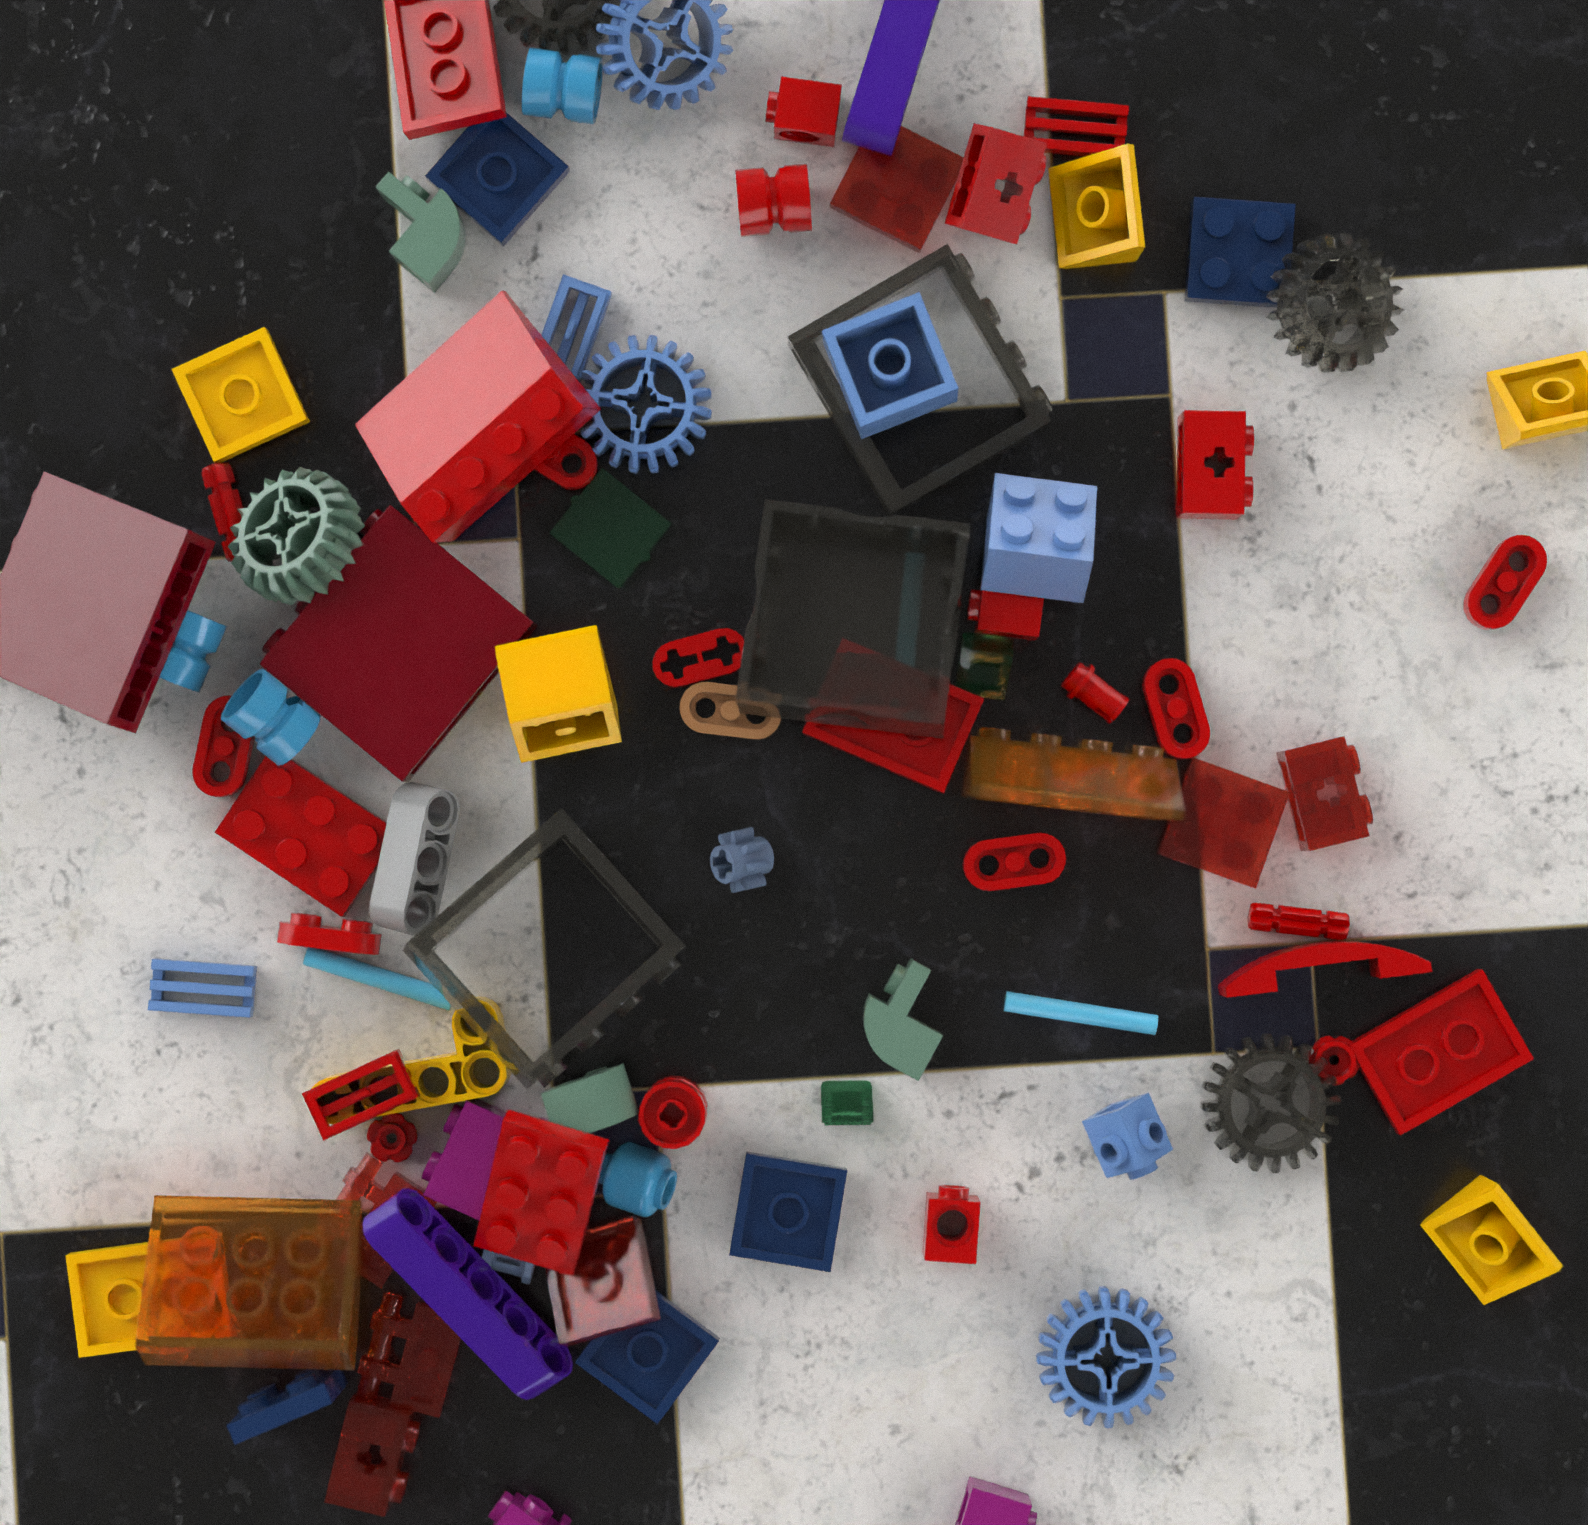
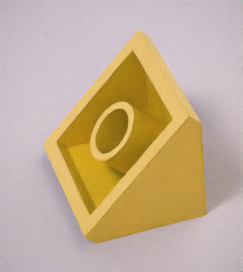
M1124 144L1048 168L1059 268L1070 269L1136 262L1145 248L1134 144Z
M1586 350L1487 372L1486 380L1502 450L1588 431V354Z
M1479 1175L1420 1224L1483 1305L1555 1274L1563 1266L1499 1184L1482 1175Z

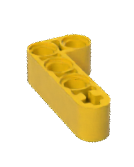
M474 997L461 1003L455 1009L452 1016V1031L456 1052L404 1061L406 1068L408 1067L411 1073V1080L421 1096L378 1116L488 1097L502 1089L511 1077L512 1064L503 1014L495 1001L487 997ZM480 1007L489 1014L490 1027L485 1034H474L466 1027L465 1015L469 1008ZM489 1058L498 1065L500 1075L495 1084L485 1085L476 1079L474 1065L478 1059ZM389 1064L357 1079L360 1080V1085L355 1080L334 1091L336 1094L350 1093L358 1088L362 1089L374 1083L379 1076L388 1077L394 1074L395 1071L392 1065ZM429 1067H438L447 1074L449 1086L445 1093L435 1094L425 1087L423 1078L425 1071ZM347 1072L338 1073L326 1077L317 1082L312 1088L319 1086ZM396 1084L398 1088V1094L404 1092L401 1087V1084ZM374 1094L326 1116L329 1124H335L382 1101ZM324 1095L317 1098L321 1107L327 1105L324 1101Z

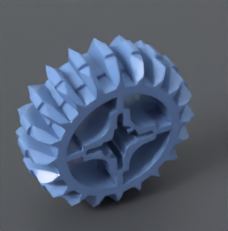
M619 0V6L605 3L602 6V11L612 17L611 24L599 23L596 26V31L609 35V43L597 45L596 50L598 54L612 55V59L604 64L602 70L608 75L621 72L615 80L614 88L620 92L631 88L630 101L641 104L647 97L648 107L651 109L660 110L665 101L668 108L677 110L681 108L682 95L689 103L695 104L699 101L697 85L705 91L711 92L715 89L714 81L709 76L711 72L721 75L727 72L725 65L717 61L719 54L730 55L733 52L732 46L721 44V36L729 35L734 30L730 24L718 23V19L724 16L728 10L724 4L709 6L713 0H673L669 8L664 7L656 19L650 20L642 18L637 14L652 0ZM689 10L692 12L698 26V45L692 42L688 35V25L692 17L688 14ZM648 29L666 31V36L672 40L671 43L679 46L681 49L663 47L664 43L658 39V35L650 32ZM630 32L635 34L642 44V52L638 60L642 64L640 69L637 67L631 54ZM676 58L691 62L690 66L676 78L664 82H655L660 70L666 71L669 64Z
M631 335L627 341L630 351L621 354L619 345L613 341L608 344L610 353L613 356L611 361L607 362L598 353L592 356L594 364L601 370L598 375L589 370H582L580 374L581 379L592 386L591 390H585L599 405L601 410L590 419L593 423L584 427L580 433L584 440L601 436L592 449L597 456L603 455L610 447L614 449L609 459V464L612 467L617 468L626 455L630 457L628 462L630 473H638L640 459H648L650 472L658 473L659 465L656 457L665 454L668 464L671 467H675L678 465V460L673 449L679 446L689 456L695 451L691 442L686 439L688 434L698 439L705 438L706 430L694 423L695 419H711V409L697 406V403L711 399L712 394L710 388L694 389V386L701 383L706 378L703 369H696L686 373V370L694 361L691 353L687 352L675 361L673 360L677 352V344L675 342L669 341L663 352L659 353L657 352V336L650 335L647 339L646 350H639L636 336ZM641 366L636 382L627 389H613V392L606 391L610 382L618 374L626 369ZM657 367L667 371L676 378L685 392L686 403L674 401L673 397L661 395L656 390L655 376ZM647 382L651 402L657 401L659 406L647 408L645 416H642L641 427L639 428L640 421L635 406L629 408L628 403L640 401L642 393L645 392ZM602 406L613 408L615 412H621L630 418V442L620 439L608 429L603 421ZM673 417L682 418L676 429L667 437L654 443L645 444L649 430L655 422L662 419L673 420Z
M1100 1286L1098 1289V1302L1093 1303L1088 1292L1085 1289L1080 1290L1078 1294L1083 1306L1074 1309L1071 1302L1064 1299L1060 1304L1068 1316L1062 1320L1054 1314H1049L1046 1318L1049 1325L1057 1330L1056 1334L1048 1332L1039 1333V1342L1046 1347L1052 1348V1350L1037 1353L1036 1361L1039 1365L1053 1366L1039 1375L1042 1385L1058 1383L1049 1393L1050 1400L1053 1403H1058L1069 1397L1063 1410L1065 1415L1070 1418L1076 1415L1081 1407H1084L1082 1421L1087 1426H1091L1094 1423L1097 1412L1101 1413L1105 1428L1113 1427L1114 1413L1119 1412L1125 1424L1130 1425L1134 1420L1129 1409L1138 1405L1140 1411L1144 1415H1148L1152 1410L1145 1398L1149 1394L1157 1400L1165 1398V1392L1156 1384V1381H1173V1372L1166 1367L1160 1366V1364L1175 1361L1176 1353L1173 1349L1159 1348L1173 1339L1172 1333L1169 1329L1154 1331L1163 1321V1317L1159 1311H1154L1144 1316L1149 1304L1145 1298L1139 1297L1129 1308L1130 1293L1127 1289L1121 1288L1116 1295L1115 1301L1111 1302L1109 1289L1106 1286ZM1113 1318L1125 1320L1137 1327L1143 1334L1146 1348H1135L1133 1344H1124L1117 1341L1116 1331L1113 1328ZM1097 1319L1094 1335L1091 1340L1086 1344L1073 1345V1350H1066L1075 1332L1086 1323ZM1105 1338L1113 1353L1118 1356L1116 1361L1110 1359L1113 1364L1106 1367V1375L1098 1360L1094 1358L1096 1352L1102 1355L1099 1349L1106 1347ZM1140 1364H1145L1139 1378L1129 1388L1115 1394L1120 1376L1127 1370L1139 1369ZM1065 1366H1077L1078 1370L1091 1371L1096 1374L1099 1396L1089 1394L1076 1387L1067 1377Z

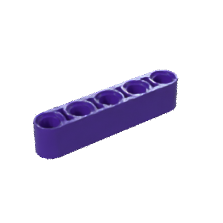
M884 0L848 114L842 142L885 155H892L940 0Z
M410 1188L402 1189L364 1217L362 1223L363 1232L370 1245L518 1397L525 1400L534 1399L572 1372V1357L562 1340L417 1191Z

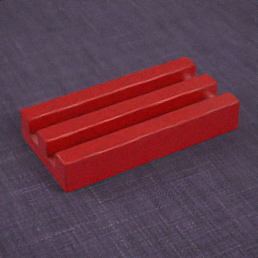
M1028 96L1023 137L1046 143L1044 153L1089 156L1125 144L1129 105ZM1036 112L1116 119V124L1036 117ZM1034 130L1114 137V144L1034 137Z
M400 1049L394 1050L302 1093L323 1141L421 1096L411 1080L412 1076L408 1067L406 1068L402 1060L403 1056ZM389 1064L392 1065L395 1071L394 1074L323 1107L320 1106L318 1097ZM395 1084H401L404 1092L329 1126L326 1116Z

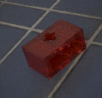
M1345 736L1276 752L1301 851H1312L1370 836L1367 825L1373 824L1372 809L1366 794L1359 795L1354 775H1358L1361 772L1360 762L1354 745H1347ZM1325 783L1329 786L1336 785L1338 795L1332 796L1330 803L1328 800H1319L1317 797V791L1323 789Z
M356 1391L348 1403L325 1503L382 1517L386 1516L393 1502L401 1504L409 1473L400 1471L405 1452H414L421 1427V1422L413 1421L416 1405ZM373 1444L381 1446L380 1456L383 1459L379 1465L371 1463L372 1454L368 1450Z

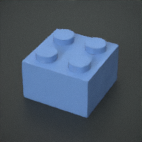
M920 292L822 330L823 345L861 439L958 401L959 388Z
M995 473L987 513L981 590L1084 603L1094 557L1097 486Z

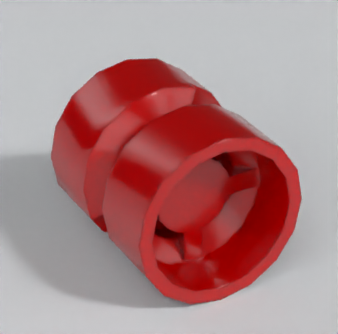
M807 164L784 165L783 168L777 170L775 177H769V174L763 167L735 170L741 237L769 235L774 223H778L783 231H789V233L812 231Z
M668 1076L658 1080L648 1089L639 1106V1123L642 1132L652 1143L662 1148L679 1149L690 1145L700 1135L707 1119L708 1103L705 1094L694 1081L684 1076Z

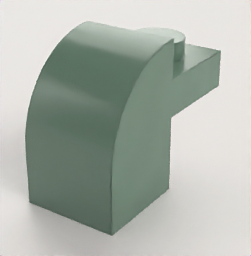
M388 171L378 183L376 189L386 202L412 222L389 252L398 264L435 293L454 271L462 258L466 241L462 218L453 201L442 188L429 203H426L425 201L430 194L416 181L407 175L400 181Z
M911 958L907 967L897 964L884 988L885 992L891 994L887 1003L868 994L863 1010V1025L868 1042L878 1057L891 1067L919 1081L943 1035L938 1030L908 1015L931 972L930 968Z
M624 1063L611 1068L605 1066L589 1071L583 1077L547 1088L541 1093L549 1122L586 1133L598 1131L639 1114Z

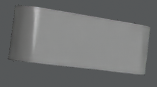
M408 782L401 785L394 793L370 899L369 912L371 919L376 925L416 937L427 934L435 925L459 819L460 806L458 798L453 792L442 788Z

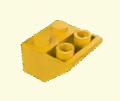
M597 625L495 646L509 724L521 763L622 742L617 702Z

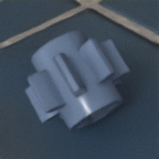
M752 827L719 834L718 839L721 845L716 846L710 856V866L715 878L723 884L730 883L732 893L765 886L766 880L763 874L769 873L774 865V854L769 842L763 837H754Z

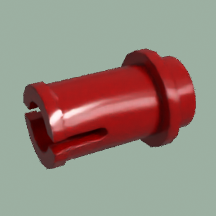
M1079 662L1070 671L1061 685L1068 691L1066 697L1069 699L1076 697L1105 719V722L1111 724L1123 711L1129 698L1126 695H1122L1094 673L1096 667L1092 664L1086 667Z

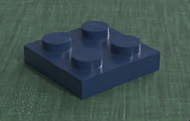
M507 112L506 118L468 126L425 175L428 182L438 190L442 188L459 209L503 247L570 172L567 164Z
M1194 197L1191 201L1184 301L1285 309L1289 305L1296 204Z
M746 1151L729 1256L831 1272L847 1168Z
M637 1277L577 1357L575 1363L658 1424L718 1344L720 1338Z
M320 1363L294 1376L296 1380L288 1383L284 1389L278 1390L276 1383H273L247 1396L248 1400L237 1406L239 1413L227 1424L234 1444L236 1445L332 1404L348 1384L341 1364L326 1370L324 1364Z

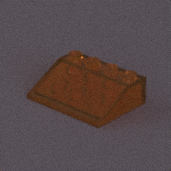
M981 727L980 737H968L961 798L1156 821H1183L1184 805L1176 759L1163 758V748L1133 745L1132 754L1112 752V742L1082 739L1081 748L1061 746V736L1031 733V742L1010 740V730Z
M154 1195L135 1344L145 1365L355 1370L360 1306L362 1200Z

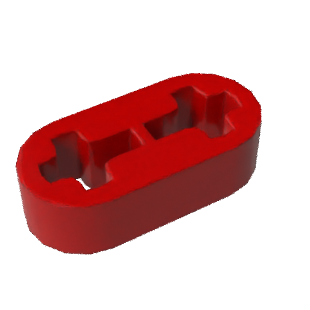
M729 628L715 629L670 641L662 645L655 652L652 661L653 671L657 679L664 685L672 688H682L731 675L739 671L747 660L748 649L743 636L737 631ZM726 637L730 645H739L740 652L732 655L733 664L729 666H724L721 659L718 658L708 661L703 659L702 653L718 648L717 640ZM671 651H677L681 658L697 655L699 662L683 668L684 677L680 679H674L671 672H663L661 664L669 661L668 653Z

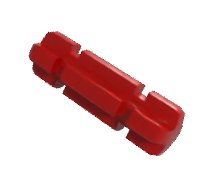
M218 462L204 467L201 475L205 488H211L212 491L208 499L219 536L224 535L226 540L221 542L225 558L228 562H232L235 556L228 548V545L237 537L234 536L230 527L241 522L242 517L238 508H243L238 489L232 490L231 484L235 483V478L231 465L225 462Z
M1255 902L1250 905L1248 911V928L1251 930L1270 932L1271 928H1273L1277 933L1319 937L1320 934H1323L1324 938L1345 940L1349 933V915L1343 912L1326 911V914H1322V910L1278 905L1276 909L1272 904Z

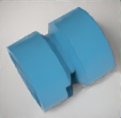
M530 48L523 77V115L551 119L560 109L564 117L570 119L571 122L594 125L601 96L602 57L582 54L578 56L572 55L567 63H565L559 51Z
M187 610L159 678L200 693L210 669V665L205 658L207 654L217 652L227 626Z
M263 668L250 675L233 693L222 711L221 720L244 739L255 736L256 748L279 766L291 760L307 744L319 725L321 715L298 696L286 698L288 688Z

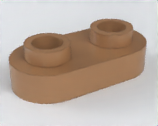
M700 682L689 687L684 692L680 701V714L684 723L693 731L702 734L761 740L771 736L777 730L782 718L781 706L777 698L769 691L761 688ZM702 699H710L715 703V713L709 718H702L696 712L697 703ZM753 705H760L766 710V718L760 724H752L746 717L747 710Z

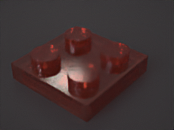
M901 126L891 156L862 147L858 148L830 202V208L921 253L957 182L964 157Z
M1193 757L1189 761L1157 854L1256 889L1290 792Z
M631 1216L586 1230L578 1264L573 1276L545 1268L559 1345L571 1346L661 1320L642 1220L640 1218Z

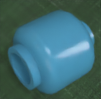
M627 1142L621 1145L613 1155H605L598 1183L603 1184V1197L607 1204L641 1217H649L658 1209L664 1210L670 1203L677 1183V1172L671 1169L670 1159L665 1154L632 1142Z

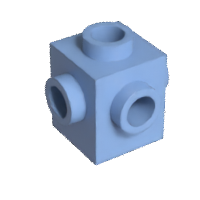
M1149 1093L1111 1103L1082 1121L1106 1178L1127 1173L1129 1179L1133 1180L1148 1175L1158 1169L1156 1160L1173 1150L1165 1126L1160 1120Z

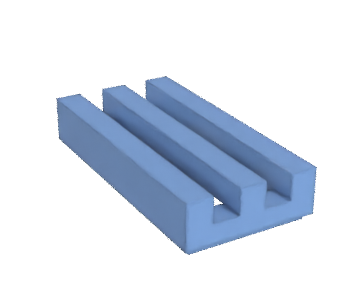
M563 274L541 335L551 346L571 289L578 291L579 295L557 353L559 358L566 364L590 296L597 298L571 370L572 374L581 382L580 374L582 370L586 369L612 293L609 290Z
M152 959L151 969H153V978L150 980L149 988L152 991L151 1000L148 1001V1010L253 1017L257 966ZM165 971L245 976L244 986L165 980ZM164 991L242 996L243 1005L163 1000Z

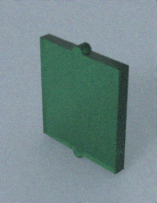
M602 468L580 496L575 495L571 498L572 506L551 530L550 534L615 587L620 589L642 561L648 562L650 560L649 552L672 524Z

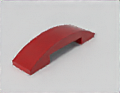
M1320 941L1295 945L1264 955L1230 974L1218 984L1219 995L1226 998L1277 992L1276 971L1366 959L1369 960L1370 976L1377 978L1432 972L1430 961L1397 948L1358 941Z

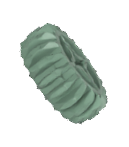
M300 466L295 473L282 469L277 482L265 478L264 490L260 493L249 492L252 502L247 508H238L242 520L240 523L230 527L237 538L228 545V548L235 556L231 564L241 575L240 578L244 580L246 586L266 600H272L275 603L280 601L281 603L293 606L297 599L311 603L315 591L328 595V584L333 579L344 581L340 571L345 564H356L351 551L363 545L356 533L365 526L358 516L361 508L357 505L356 500L351 497L352 495L348 492L346 486L338 480H334L325 472H320L317 469L312 472L310 469ZM320 507V511L312 514L310 508ZM281 558L282 565L274 566L273 560Z

